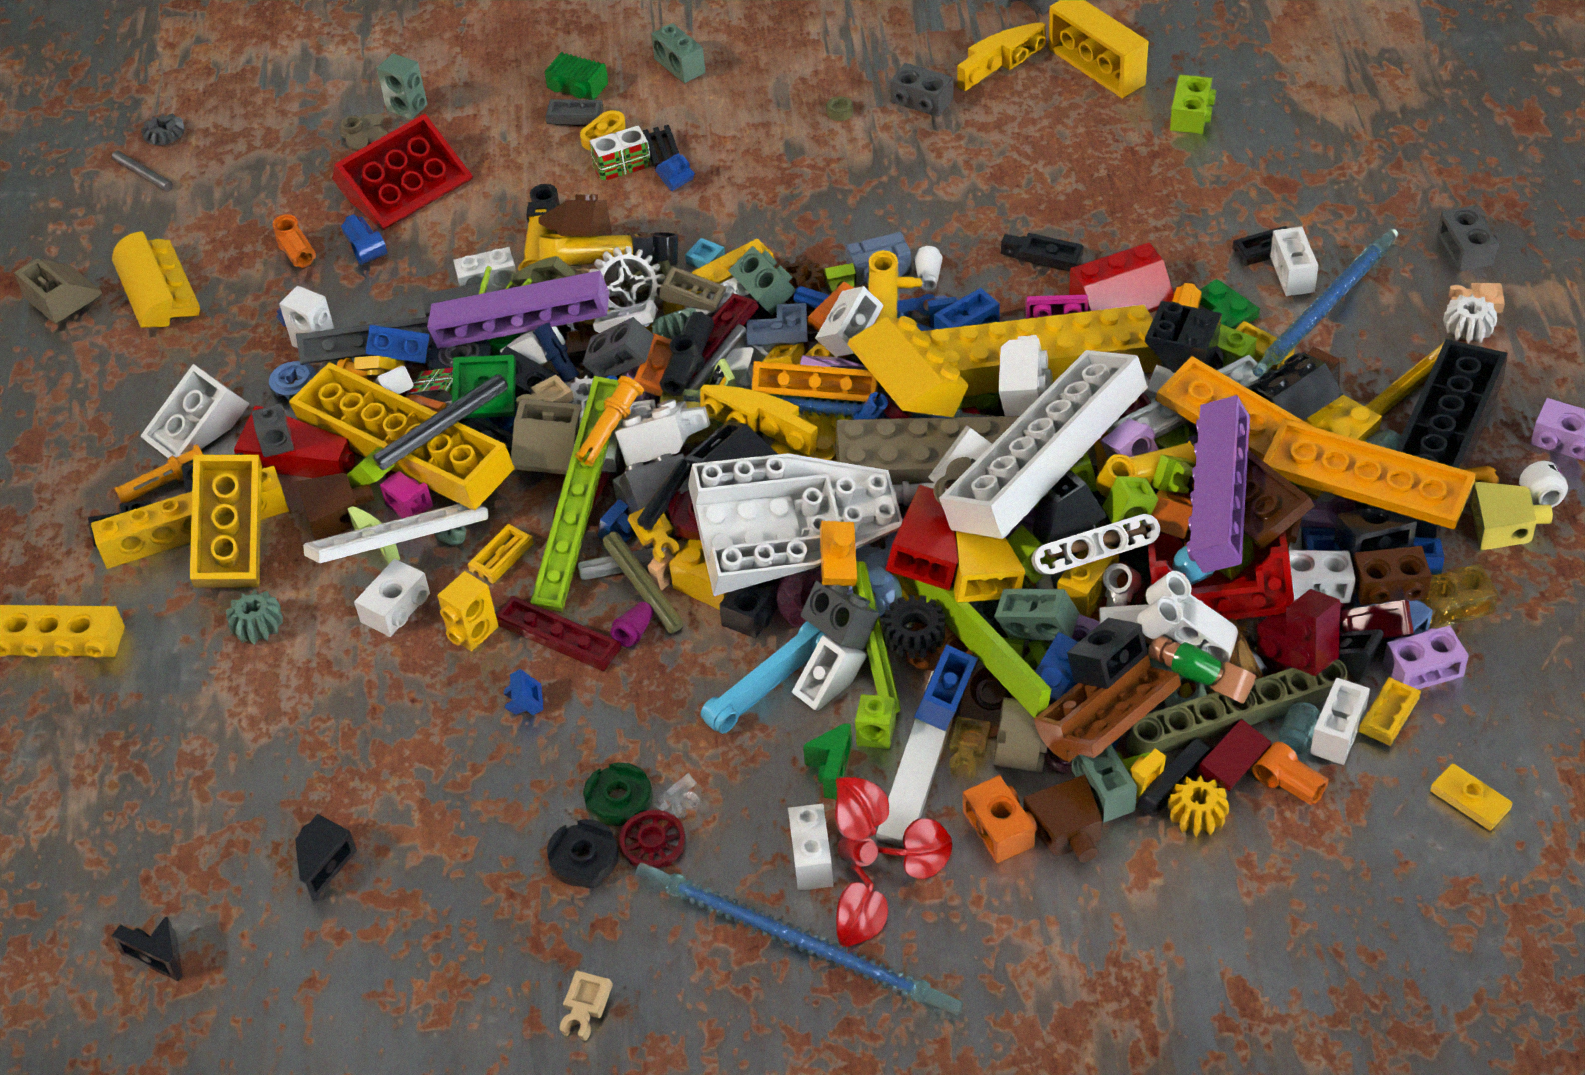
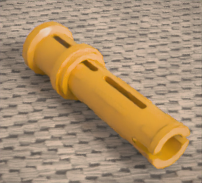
M619 377V385L615 392L604 401L605 410L580 450L575 454V457L582 462L587 452H590L584 463L587 466L594 465L595 460L619 421L630 415L632 403L637 396H641L644 392L643 387L630 377Z
M198 444L193 445L192 450L180 456H170L167 460L168 463L142 474L119 487H115L114 489L121 503H127L171 481H184L183 464L193 460V455H203ZM172 470V473L166 476L163 475L164 473ZM155 477H159L158 480L153 481L137 490H134V487L142 483H145Z

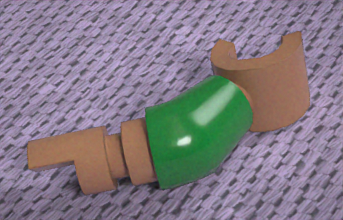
M1144 635L1145 642L1150 645L1148 654L1151 659L1160 663L1165 661V664L1172 667V671L1179 673L1180 676L1207 685L1214 691L1244 704L1255 682L1256 675L1229 662H1220V660L1203 649L1188 642L1183 644L1173 643L1171 639L1164 636L1151 639Z

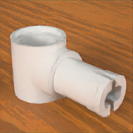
M1115 563L1105 570L1103 582L1107 588L1105 597H1108L1106 607L1127 606V603L1132 601L1133 595L1139 591L1142 584V578L1136 569L1122 563ZM1126 571L1128 582L1124 587L1119 588L1117 578L1122 572Z

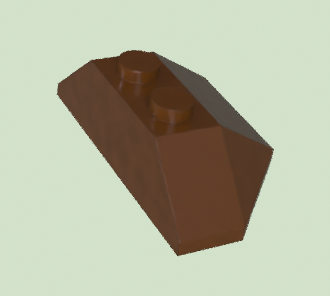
M575 194V200H567L539 217L540 225L549 230H557V234L560 236L612 234L607 201L598 200V194Z

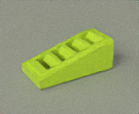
M381 446L377 447L347 474L351 487L375 483L395 466L393 464L386 470H381L376 465L373 455L382 449Z

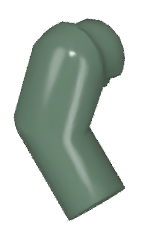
M460 526L459 528L434 534L437 540L456 546L464 542L466 529L464 526Z

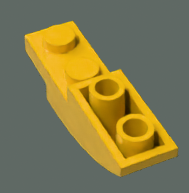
M1039 22L1007 29L969 47L968 58L957 65V87L967 91L1001 66L1011 70L1046 46V24Z
M703 385L700 388V407L705 406L709 417H713L724 424L728 420L747 424L755 433L760 431L809 457L817 450L818 427L799 417V406L769 394L740 387Z

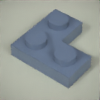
M806 303L778 304L777 318L747 321V345L768 346L771 343L795 345L808 341Z

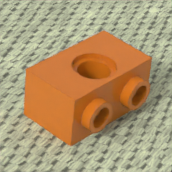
M1000 775L962 791L963 813L997 864L1034 847L1035 831H1037L1036 821L1029 811L1025 812L1021 807L1014 787L1011 785L1007 786Z

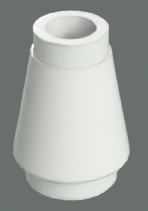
M933 246L919 248L914 256L918 278L922 279V287L920 288L926 291L937 287L943 260L940 251Z

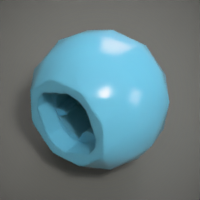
M1187 546L1178 550L1174 557L1173 571L1186 573V577L1191 585L1203 581L1214 574V571L1202 573L1197 563L1190 560Z

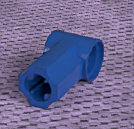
M355 214L346 217L345 222L341 225L342 232L350 242L354 255L360 265L388 254L381 234L378 231L373 232L363 217H358Z

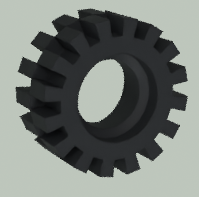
M909 595V601H905L904 597L898 598V605L894 602L889 605L890 610L886 609L884 629L886 643L890 644V649L893 652L898 649V655L902 657L908 652L909 658L915 659V653H920V657L924 658L927 657V650L934 654L936 646L941 648L943 639H945V613H943L940 605L936 607L935 600L931 598L927 603L926 596L920 595V599L915 600V595ZM911 622H919L927 626L919 631H909L903 628L905 624Z

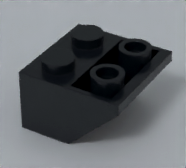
M1161 301L1146 334L1145 343L1173 373H1176L1191 356L1209 366L1219 342L1222 313L1180 305L1176 302Z
M1304 352L1290 356L1285 360L1284 366L1276 371H1269L1263 374L1258 379L1259 382L1252 386L1256 394L1303 421L1343 395L1326 363Z
M728 420L684 459L692 465L694 463L777 455L778 453L747 424Z
M1069 470L1039 501L1032 533L1042 545L1096 529L1101 524L1100 521L1107 516L1088 485L1074 472Z

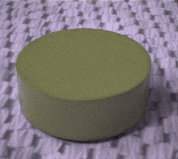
M844 96L831 98L826 103L827 116L834 121L849 119L853 115V102Z

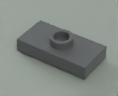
M550 99L545 116L546 123L588 125L602 114L604 108L603 101Z

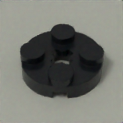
M590 819L577 820L578 825H572L569 828L564 825L550 838L547 845L549 866L553 876L561 882L571 886H584L593 889L600 886L603 879L608 877L616 867L619 858L617 842L613 837L612 831L605 824ZM585 848H589V855L579 858L575 854L576 851L582 852Z

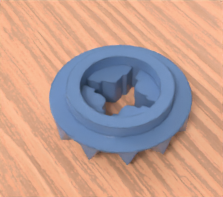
M300 361L284 363L277 367L269 377L271 391H274L277 397L285 396L289 400L316 375V371L310 364L301 365ZM296 376L298 377V380H295L293 384H289L293 382Z

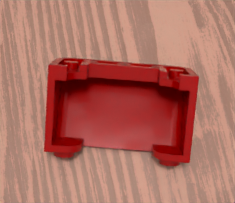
M1160 531L1159 537L1154 542L1148 544L1152 585L1167 573L1173 571L1174 557L1178 550L1183 548L1181 538ZM1285 531L1264 549H1261L1252 542L1255 560L1233 580L1215 570L1212 576L1191 585V595L1203 601L1205 605L1227 620L1285 613L1287 606L1294 602L1289 549Z

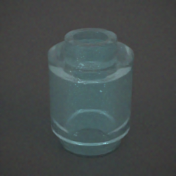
M1308 702L1292 704L1280 728L1279 742L1287 744L1297 755L1305 753L1306 750L1311 748L1314 728L1321 712Z

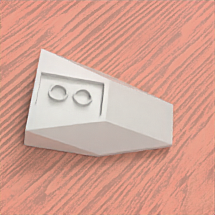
M788 453L694 463L691 467L688 487L714 596L820 566L819 527L821 521L854 522L856 549L898 531L902 524V517L888 470Z

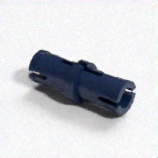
M550 322L535 329L533 334L546 352L545 358L547 362H552L562 381L567 383L573 380L574 377L579 376L580 373L567 354V346L561 344L550 326Z

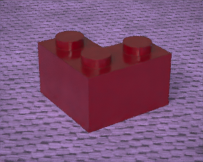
M1309 589L1287 606L1285 613L1268 616L1257 625V654L1317 676L1339 658L1340 599Z

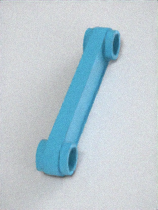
M806 621L794 638L721 697L715 696L709 699L702 707L701 718L714 731L722 734L729 732L737 723L739 716L810 659L822 635L826 634Z

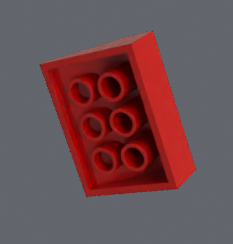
M424 113L335 163L332 179L345 197L383 231L473 179V175Z

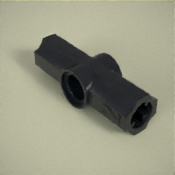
M692 312L681 334L677 335L670 342L669 347L672 355L659 383L663 391L670 393L672 396H682L683 392L687 391L693 374L704 366L705 360L702 353L715 325L712 317L705 315L703 312Z

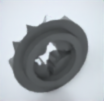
M163 113L159 117L152 116V120L145 121L144 127L141 128L143 139L152 145L172 143L179 139L185 131L181 117H176L173 113L167 116Z

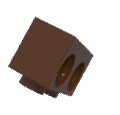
M1422 546L1356 552L1354 554V586L1360 605L1383 604L1385 602L1402 600L1415 601L1428 598L1432 575Z

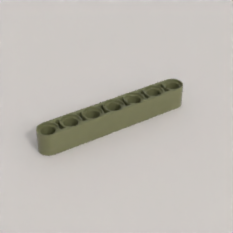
M1336 659L1317 676L1291 668L1256 679L1244 704L1215 692L1148 713L1131 727L1126 738V749L1132 756L1151 753L1155 748L1161 753H1166L1188 746L1196 738L1204 741L1229 733L1241 719L1249 725H1253L1325 702L1336 677L1343 680L1346 679V666L1342 661ZM1232 705L1239 707L1241 710L1234 708ZM1202 715L1208 716L1211 720L1205 719ZM1171 725H1176L1181 730L1174 729ZM1140 734L1147 736L1150 740L1140 737Z

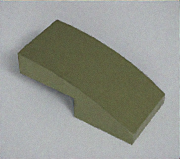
M558 256L537 261L514 274L510 281L517 286H522L528 278H531V284L574 276L576 271Z

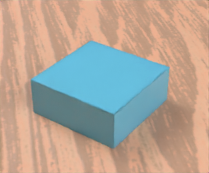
M700 238L685 254L686 263L700 268L725 255V248Z

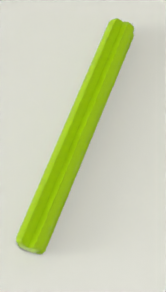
M856 561L857 582L855 586H852L853 593L870 601L869 606L878 612L867 564L864 561ZM878 617L866 643L877 695L895 698L897 714L901 711V705L880 618Z

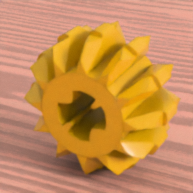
M1201 775L1197 781H1192L1186 776L1183 785L1175 784L1172 789V795L1168 798V808L1171 812L1170 818L1172 823H1180L1182 833L1191 829L1195 837H1197L1200 831L1204 830L1211 836L1215 827L1222 828L1225 823V817L1229 813V803L1226 800L1225 788H1217L1215 779L1207 783L1204 782Z

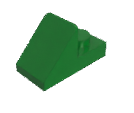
M843 723L803 746L805 765L819 768L818 783L823 784L824 798L837 799L836 779L844 777L853 745L851 724Z

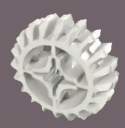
M630 246L626 247L624 255H622L619 247L613 250L614 257L606 251L603 254L604 261L596 259L594 262L598 269L591 268L589 271L600 270L604 278L605 273L616 266L617 281L610 283L607 288L609 290V297L617 296L621 298L624 306L635 305L637 299L636 291L641 290L645 286H649V294L645 302L651 300L654 301V304H662L663 300L659 299V294H657L660 293L661 284L657 283L662 282L665 276L664 274L655 275V272L660 269V265L655 264L652 267L649 265L653 258L651 255H648L645 260L640 258L643 253L641 249L637 250L635 256L631 255L632 249ZM625 265L637 268L644 276L633 275L629 271L628 266ZM623 281H628V283L632 284L629 292L621 289L620 286ZM609 299L608 310L623 308L614 304Z

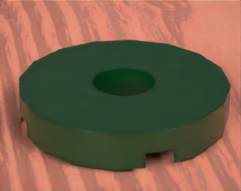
M617 762L609 764V768H605L602 771L599 768L593 772L585 782L583 796L587 812L594 820L605 825L622 826L631 817L650 808L653 791L647 774L641 768L630 763ZM617 789L627 791L620 798L609 796L612 791Z

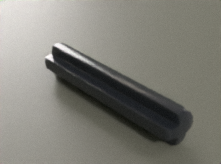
M679 459L637 519L639 526H643L645 530H651L690 474L691 463H687L685 459Z

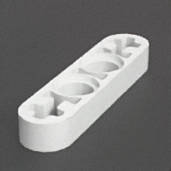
M1142 514L1038 547L1033 553L1032 565L1040 574L1052 575L1154 542L1159 537L1160 525L1153 516ZM1139 521H1142L1143 525H1150L1151 531L1147 533V539H1145L1143 534L1128 539V534L1123 525H1127V531L1134 530L1140 527ZM1108 530H1113L1120 536V545L1116 549L1107 548L1103 542V536ZM1076 540L1084 541L1089 547V553L1084 559H1078L1072 554L1071 547ZM1059 545H1064V556L1069 562L1068 565H1065V558L1052 562V569L1049 568L1048 564H1041L1040 558L1045 556L1044 550H1047L1049 555L1062 552Z

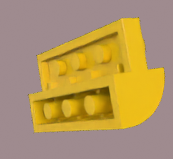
M139 231L125 236L117 243L113 250L112 261L141 328L168 327L171 317L199 316L200 305L170 239L147 240L144 232Z

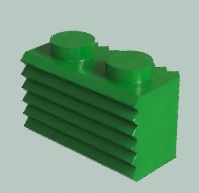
M560 52L544 71L548 89L557 93L570 94L578 99L595 100L600 95V92L603 91V88L605 89V86L608 85L607 70L604 63L601 64L599 61L596 63L595 60L582 59L581 56L578 58L576 55H568V53Z

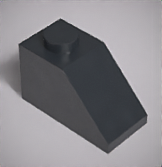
M319 814L309 824L302 827L295 839L299 879L307 899L313 902L357 851L349 830Z

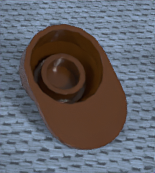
M985 665L979 666L971 673L960 705V718L964 727L971 734L981 738H991L997 736L1003 698L1015 697Z

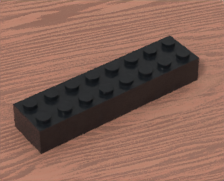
M1446 339L1395 450L1466 470L1502 386L1508 353ZM1413 518L1417 522L1415 537L1437 538L1442 526Z

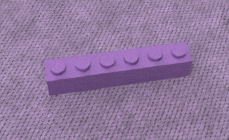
M599 270L431 304L427 328L437 348L440 349L532 331L548 322L553 327L607 316L609 290Z
M1238 395L1200 405V416L1196 420L1198 443L1194 445L1196 467L1192 469L1195 482L1194 491L1190 494L1193 508L1192 516L1188 520L1191 534L1190 541L1187 542V553L1190 560L1197 563L1202 573L1242 564L1250 415Z

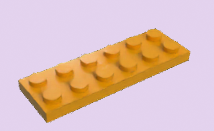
M1193 356L1157 391L1155 401L1196 424V420L1200 416V405L1238 395L1250 415L1248 450L1261 460H1263L1283 418L1312 426ZM1297 484L1317 497L1323 493L1321 490Z
M1284 418L1262 460L1288 481L1455 530L1476 477V473Z

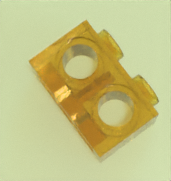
M1476 564L1432 575L1428 598L1418 600L1433 610L1429 627L1430 629H1438L1493 614L1499 592L1482 565Z

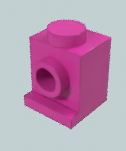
M400 471L388 477L380 484L385 505L401 518L424 513L433 506L428 485L424 482L419 484L417 480L408 478Z

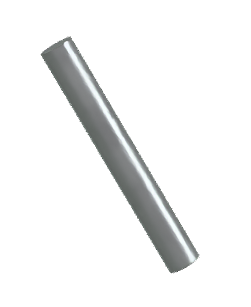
M120 151L113 152L112 159L165 191L172 189L173 184L171 181Z
M738 324L704 366L692 378L686 391L688 394L694 396L712 375L718 361L726 358L747 333L743 325Z

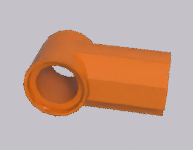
M290 214L280 215L272 224L279 249L286 253L294 266H299L302 269L310 266L316 258V253L299 228L297 218Z
M1273 742L1252 766V773L1260 783L1269 788L1280 786L1309 805H1315L1328 786V778L1298 761L1294 750L1283 742Z

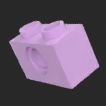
M1546 398L1535 423L1530 445L1585 461V409Z

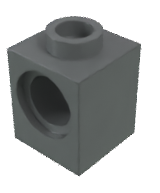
M282 404L252 411L255 432L264 457L294 450L291 430Z

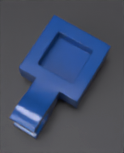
M925 294L919 298L898 300L897 317H910L909 311L914 310L928 317V311L925 310L923 303L927 299H933L934 295Z

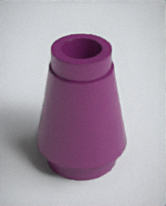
M639 602L615 619L610 631L612 638L620 641L623 647L637 644L654 615L651 605L646 602Z

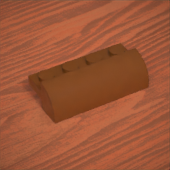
M1146 655L1108 689L1081 683L1076 684L1034 718L1036 729L1045 745L1055 755L1065 761L1070 762L1079 754L1095 758L1181 686L1179 673L1151 667L1149 655Z

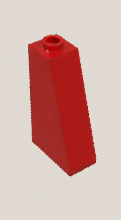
M255 405L252 411L262 409L264 407ZM252 412L234 447L235 454L259 455L262 469L274 466L276 473L281 475L317 478L339 473L347 474L349 470L353 469L355 463L354 452H351L347 438L288 416L286 417L291 430L294 445L293 451L264 457L255 432Z
M919 484L892 543L886 571L949 591L958 564L955 531L950 529L943 507L934 497V489Z

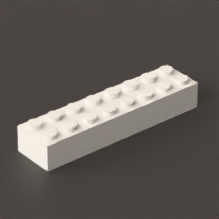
M1085 350L939 497L950 529L999 539L1007 536L1022 518L1029 513L1148 388L1138 355Z

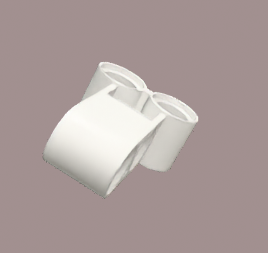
M1171 571L1147 589L1146 599L1150 606L1141 611L1137 617V623L1142 625V632L1145 636L1157 639L1166 634L1180 644L1188 642L1203 649L1220 660V662L1230 661L1238 636L1237 627L1192 596L1191 584L1183 573Z

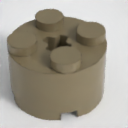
M1004 697L993 763L1000 767L1042 773L1047 746L1036 729L1034 718L1015 698Z

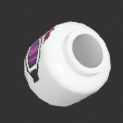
M1535 462L1525 468L1520 475L1519 485L1530 489L1533 505L1550 504L1551 507H1555L1561 503L1568 492L1567 481L1559 467L1553 462Z

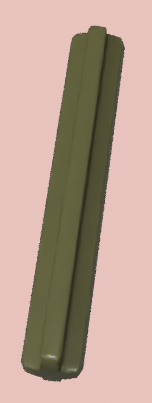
M615 531L606 535L603 538L605 548L645 602L651 605L654 614L668 633L673 634L683 627L682 618L621 536Z

